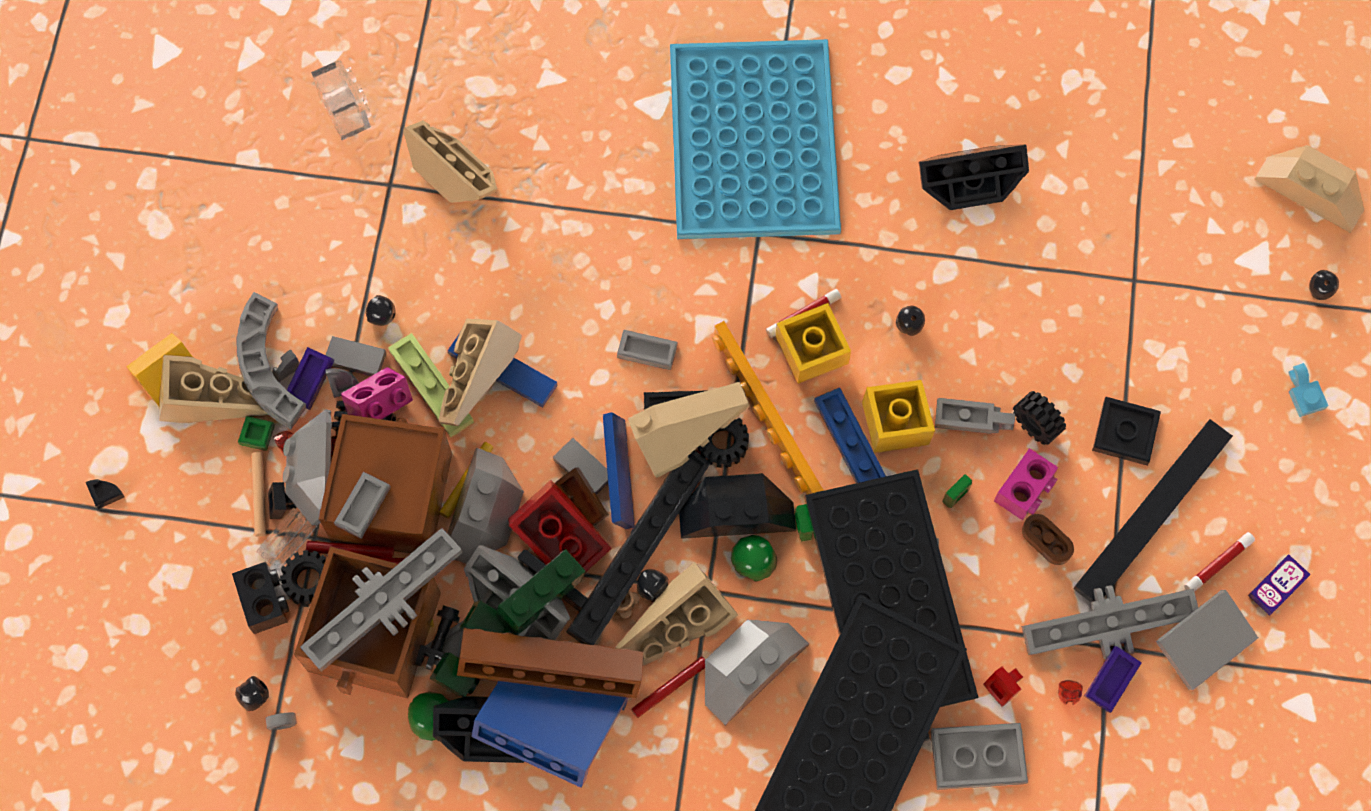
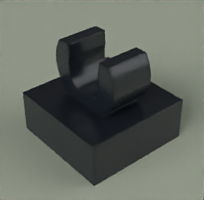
M273 482L268 491L270 519H282L286 510L296 509L297 507L285 494L284 482Z

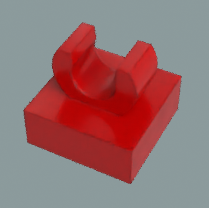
M1001 666L983 685L1000 706L1003 707L1022 690L1017 682L1023 676L1016 668L1008 673Z

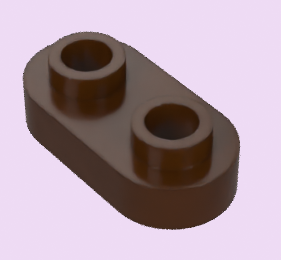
M1033 514L1025 520L1022 526L1023 537L1048 562L1054 565H1063L1070 560L1074 553L1073 542L1051 520L1042 514ZM1037 527L1040 529L1041 534L1035 535L1031 529ZM1053 548H1060L1062 550V554L1056 555L1053 552Z

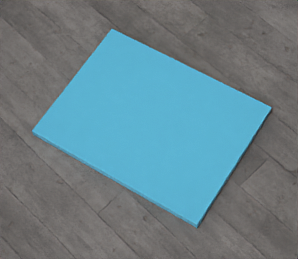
M828 39L670 44L677 239L840 234L841 222Z

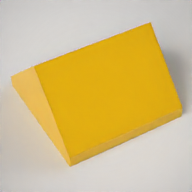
M173 333L126 366L158 406H160L163 356L193 357L182 341Z

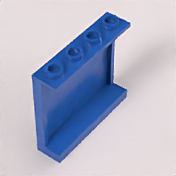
M498 681L474 720L472 737L582 788L592 762L621 710H625L628 698Z

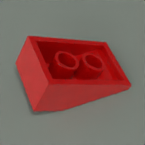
M552 480L547 482L508 518L509 527L546 565L566 549L585 569L586 573L612 549L581 511Z

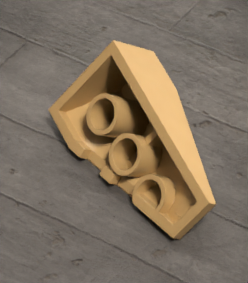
M466 318L455 344L454 352L458 354L456 365L450 367L449 375L453 379L451 386L444 393L439 423L459 426L513 360L514 355L519 350L522 334L498 320Z

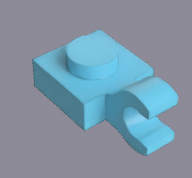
M1304 363L1293 366V370L1288 373L1295 388L1289 391V395L1299 417L1325 410L1329 405L1318 380L1309 382V373Z

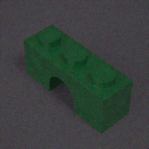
M565 549L498 605L497 618L512 634L519 635L538 619L540 613L556 598L561 600L581 583L585 569Z
M481 600L473 603L460 625V628L463 630L466 628L496 633L509 632L506 626L497 618V610ZM450 652L444 653L429 679L459 697H466L467 693L471 695L478 686L480 679L457 676L459 657Z

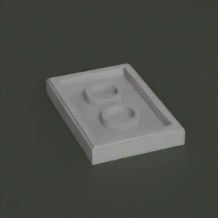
M1220 590L1155 642L1188 690H1194L1259 637L1227 590Z
M1021 723L931 728L937 790L1024 785L1028 783Z

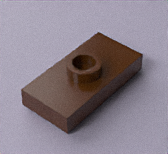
M575 467L555 482L593 527L609 516L579 467Z

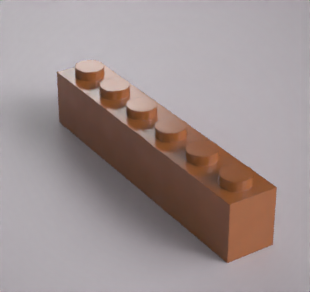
M464 628L457 676L637 699L642 682L643 652Z

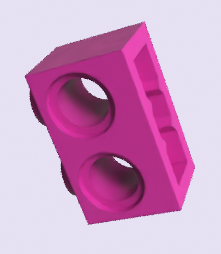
M388 367L341 393L348 415L383 419L413 401L406 377Z
M1029 448L998 491L994 502L1023 521L1028 513L1033 515L1041 505L1042 501L1038 498L1042 492L1049 493L1058 479L1054 475L1058 467ZM1038 471L1043 479H1034L1029 472ZM1014 493H1023L1027 497V501H1018L1014 497Z

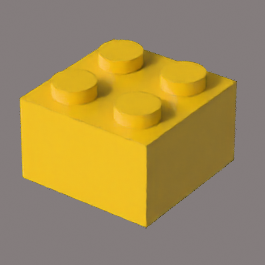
M829 303L776 324L775 337L797 384L849 364L851 349Z
M922 380L866 387L862 405L874 453L930 444L935 429Z

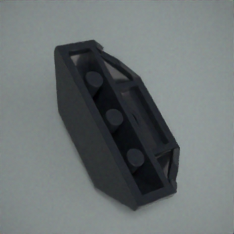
M1026 144L975 148L939 154L918 161L921 188L949 210L1003 202L1016 188L1022 178L1029 173Z
M763 473L705 477L679 512L681 539L796 531L794 502Z
M466 696L434 705L433 737L462 761L524 763V761L472 737L474 720L488 697Z

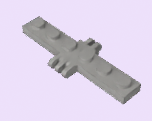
M441 528L384 577L380 572L373 575L365 567L362 572L369 579L367 582L364 583L358 575L352 578L359 587L355 591L359 598L300 646V648L322 672L380 622L394 636L398 633V630L391 622L396 620L403 628L408 624L401 616L404 611L412 620L417 617V614L405 601L462 554V549Z
M1112 585L1105 587L1107 599H1104L1101 588L1094 589L1095 601L1091 602L1092 611L1021 626L1028 655L1099 640L1105 660L1111 653L1110 646L1113 648L1118 646L1122 649L1121 644L1123 643L1125 651L1128 654H1134L1130 633L1181 622L1198 608L1194 589L1123 604L1121 596L1115 597Z

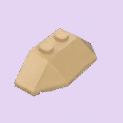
M424 120L404 128L403 133L413 169L450 203L476 201L496 193L498 188L493 171L457 138L440 129L430 127V124Z
M1309 145L1268 156L1254 180L1349 233L1352 232L1364 212L1356 171Z

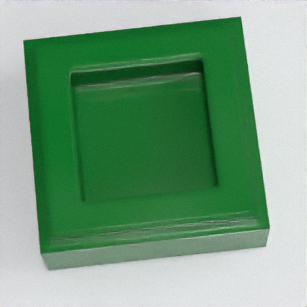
M246 416L238 439L239 445L267 451L275 428L274 422Z
M964 474L945 493L942 502L948 508H952L969 492L973 480Z
M806 504L798 505L795 511V520L799 539L801 542L808 541L812 538L813 530Z

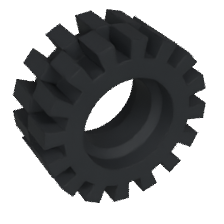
M1029 392L1013 407V414L1017 417V422L1022 424V429H1026L1030 437L1034 436L1035 441H1040L1043 445H1049L1066 429L1065 419L1060 416L1061 412L1059 409L1056 410L1054 408L1055 405L1052 402L1049 403L1048 398L1042 397L1039 392Z
M738 417L737 420H733L727 427L719 428L708 438L709 442L703 448L699 446L698 450L701 451L703 457L711 462L710 465L714 462L717 463L716 467L721 468L722 464H726L727 468L731 467L732 462L738 464L740 458H744L746 450H748V428L746 424H742V419ZM719 431H727L734 437V443L727 449H719L713 444L712 437Z
M304 550L303 555H299L297 552L293 554L295 556L293 560L290 558L286 560L287 566H282L281 568L283 575H280V581L289 599H292L297 605L301 603L303 607H308V604L312 602L317 584L312 588L304 589L298 585L297 578L303 570L314 569L319 573L320 579L326 557L324 555L320 556L316 551H313L311 554L308 550Z

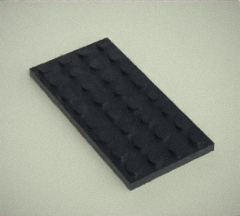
M918 469L804 496L839 635L858 596L861 595L965 647ZM967 652L960 663L940 708L979 698Z
M859 595L754 811H892L967 648Z

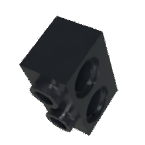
M265 561L232 573L247 625L253 634L288 623L285 613L290 611L285 596H279L277 586H280L281 582L276 569L271 570ZM265 579V583L261 588H252L255 580ZM273 605V610L269 615H260L261 609L264 606Z

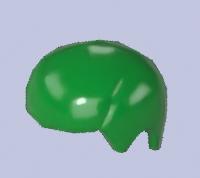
M750 535L740 538L732 548L730 559L735 570L741 576L748 577L756 582L770 577L776 569L777 555L771 543L761 536Z
M432 691L424 692L414 697L408 707V721L412 732L420 739L436 740L433 737V707L449 700L441 693Z

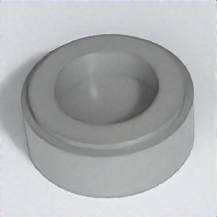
M294 712L275 714L265 718L268 730L287 729L297 724L296 713Z

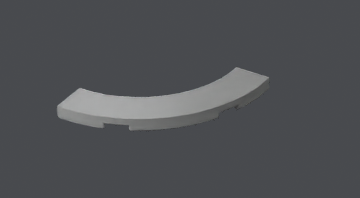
M253 292L241 314L236 337L239 369L245 385L260 407L277 422L291 430L305 411L306 403L289 393L275 379L266 355L265 343L267 331L273 316L278 310V304Z

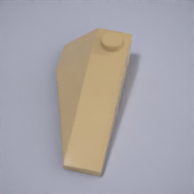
M163 356L159 421L194 423L245 418L246 416H266L268 414L250 394L243 378L228 373V369L220 366L218 369L202 364V360L194 357Z
M740 382L653 405L629 417L628 421L654 476L658 478L686 463L689 460V454L699 446L703 448L709 442L708 438L719 428L727 427L750 404Z
M694 562L670 582L664 592L653 602L615 648L643 652V666L662 658L665 652L679 646L681 649L690 645V641L703 635L707 638L716 634L738 614L708 576Z

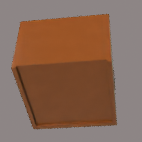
M342 414L318 518L330 541L393 547L394 551L412 553L433 536L437 531L440 517L439 511L442 507L452 458V451L445 429L409 424L404 418H397L395 422ZM365 472L389 484L391 488L361 539L335 526L334 522L362 473Z
M330 546L294 656L307 672L338 680L336 687L343 694L351 695L352 684L408 699L418 668L416 666L417 655L420 646H425L441 595L435 578L433 577L405 601L417 614V617L412 620L404 611L401 616L408 623L404 628L396 620L391 622L397 628V634L393 636L383 623L380 622L321 672L300 646L359 598L355 592L359 587L352 579L354 576L358 575L365 583L369 580L362 572L365 567L373 575L380 572L384 577L398 565Z

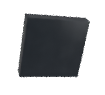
M1105 397L1092 451L1148 466L1161 411Z

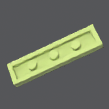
M410 333L388 347V349L437 420H439L444 393L450 386L414 335ZM468 413L459 426L441 425L451 438L473 424L474 420Z

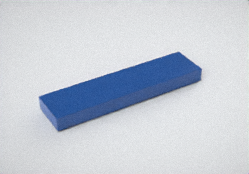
M459 334L447 350L448 354L456 359L458 354L454 352V348ZM514 357L496 379V382L542 408L558 386L557 381Z
M839 387L816 397L814 402L855 483L886 477L841 388Z
M610 412L603 414L611 521L613 524L624 529L634 528L635 523L625 419Z

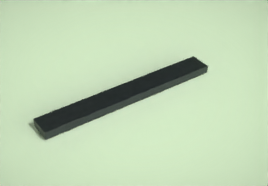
M1209 419L1073 589L1090 602L1095 601L1094 589L1101 588L1105 597V587L1114 586L1231 440L1233 435Z
M694 450L688 455L689 460L669 472L566 630L567 634L581 644L594 645L710 466L711 462Z

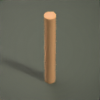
M254 452L251 454L254 535L256 537L266 536L263 453Z

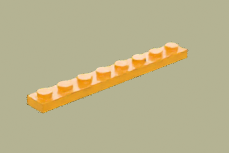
M725 321L714 325L712 341L718 352H724L727 357L725 362L728 370L732 375L737 374L746 397H750L755 405L752 408L756 418L760 422H765L768 428L766 433L773 445L777 444L782 452L780 457L787 469L791 468L796 475L794 481L801 493L805 492L806 494L824 491Z

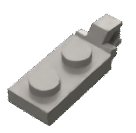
M937 398L934 428L987 434L999 433V430H1013L1015 414L1000 412L1001 408L995 407L994 403Z

